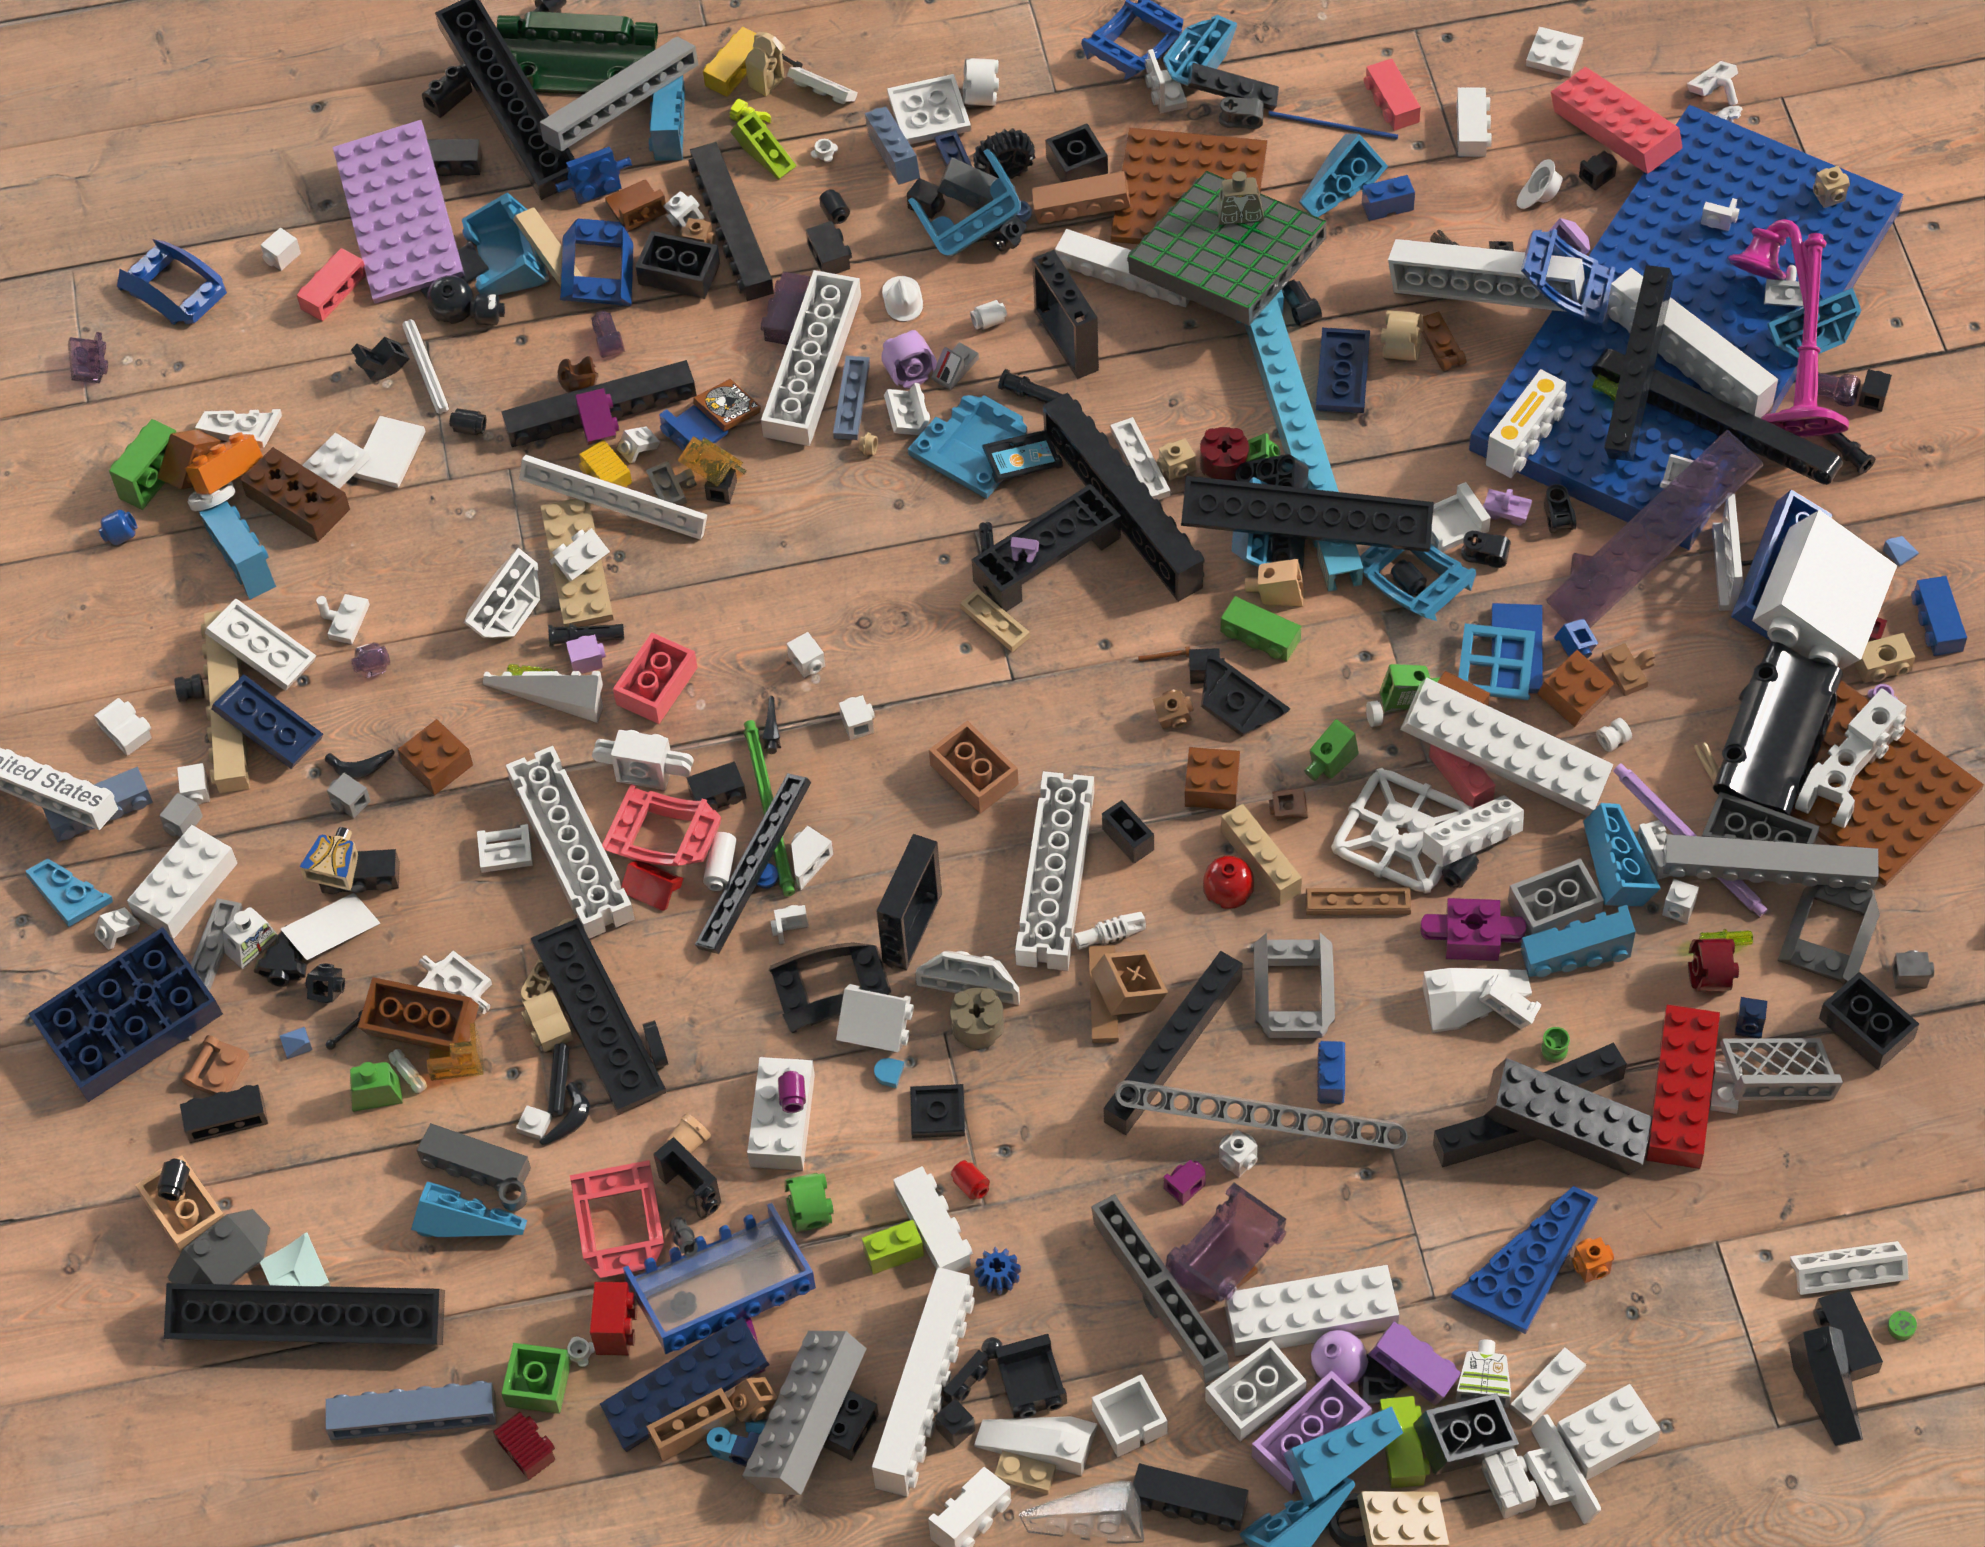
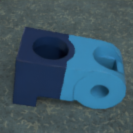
M716 1427L709 1431L706 1440L710 1453L714 1457L746 1467L760 1434L750 1431L748 1438L730 1434L723 1427Z

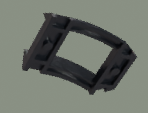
M855 942L829 945L797 954L770 966L769 971L773 976L784 1012L782 1015L792 1034L797 1032L796 1029L808 1024L812 1026L840 1016L844 993L810 1003L800 972L802 967L831 958L851 955L862 990L885 995L890 994L891 988L876 945Z

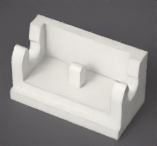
M1660 820L1639 824L1637 839L1657 880L1671 876L1670 874H1663V852L1667 833L1664 824Z
M1500 974L1491 976L1479 1000L1520 1029L1532 1024L1541 1004L1538 1001L1536 1003L1530 1002L1503 983V977Z

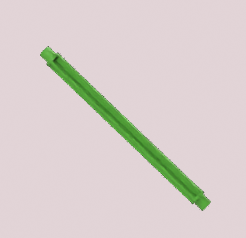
M748 720L744 723V736L747 739L765 815L774 798L759 739V730L756 728L753 720ZM782 836L773 854L780 879L779 885L783 890L784 896H792L795 894V881L792 878Z

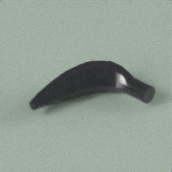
M391 749L357 762H343L332 753H329L325 756V761L334 768L338 775L341 776L345 773L353 779H360L378 770L395 752Z
M574 1082L566 1086L572 1101L570 1111L559 1124L539 1141L541 1145L549 1144L572 1134L587 1120L590 1110L589 1100L579 1091Z

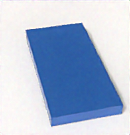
M1492 603L1491 626L1535 631L1529 693L1537 694L1543 684L1542 605ZM1491 638V657L1494 655L1495 638ZM1502 639L1500 658L1522 660L1524 641ZM1499 668L1497 687L1519 689L1521 670Z

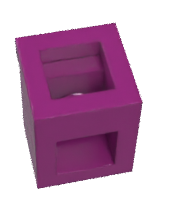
M1189 1160L1185 1165L1180 1164L1177 1166L1171 1176L1167 1173L1163 1177V1189L1182 1206L1206 1185L1205 1169L1199 1162H1193L1192 1160Z

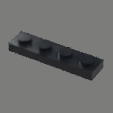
M1192 63L1190 66L1188 87L1222 97L1257 98L1263 102L1265 109L1273 111L1277 107L1279 86L1197 63Z

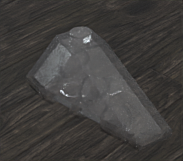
M1117 1481L1115 1483H1103L1021 1511L1019 1515L1028 1533L1062 1537L1066 1533H1073L1081 1536V1540L1089 1541L1091 1536L1107 1538V1543L1113 1544L1144 1542L1140 1498L1132 1482Z

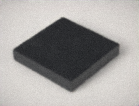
M963 1084L910 1086L912 1138L965 1136Z

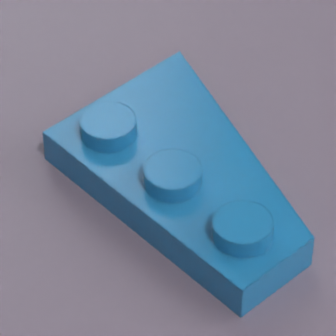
M48 858L26 870V877L68 927L113 902L111 895L106 892H99L94 889V885L87 881L82 882L74 877L72 872Z

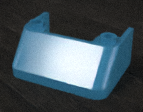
M988 149L984 150V153L999 176L990 187V193L994 200L956 225L951 219L944 216L930 221L919 202L913 198L908 200L937 249L945 256L956 255L1020 212L1021 202L1013 184L996 156Z

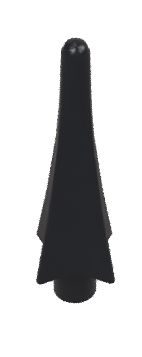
M770 696L768 699V713L762 737L764 740L763 749L767 748L768 754H775L777 748H781L773 696Z

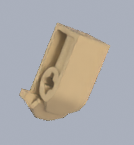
M758 32L754 35L752 46L754 48L746 57L748 86L767 96L785 78L782 53L786 49L775 36L767 32Z

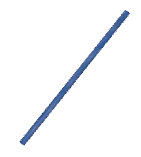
M1269 111V116L1398 139V134Z

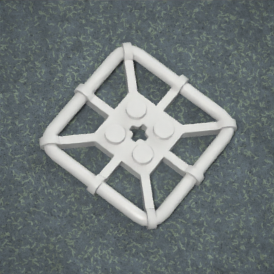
M1379 768L1370 776L1356 802L1351 803L1348 809L1349 814L1337 832L1331 848L1334 854L1374 872V876L1378 878L1383 876L1405 887H1410L1412 890L1423 892L1424 894L1430 893L1431 889L1440 880L1442 870L1446 866L1441 867L1436 864L1429 878L1425 876L1418 859L1422 852L1423 831L1473 808L1460 800L1432 789V785L1427 783L1423 785L1396 772ZM1387 780L1419 794L1412 808L1395 801ZM1378 783L1388 805L1382 816L1364 809ZM1427 798L1457 810V812L1434 818L1419 811ZM1357 818L1376 825L1371 835L1345 842ZM1406 828L1407 831L1410 833H1404L1403 835H1399L1398 829ZM1375 846L1386 851L1381 862L1376 863L1352 851ZM1394 855L1411 862L1417 880L1388 868Z

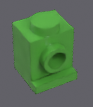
M1267 433L1248 440L1249 453L1246 462L1280 456L1279 446L1269 440Z

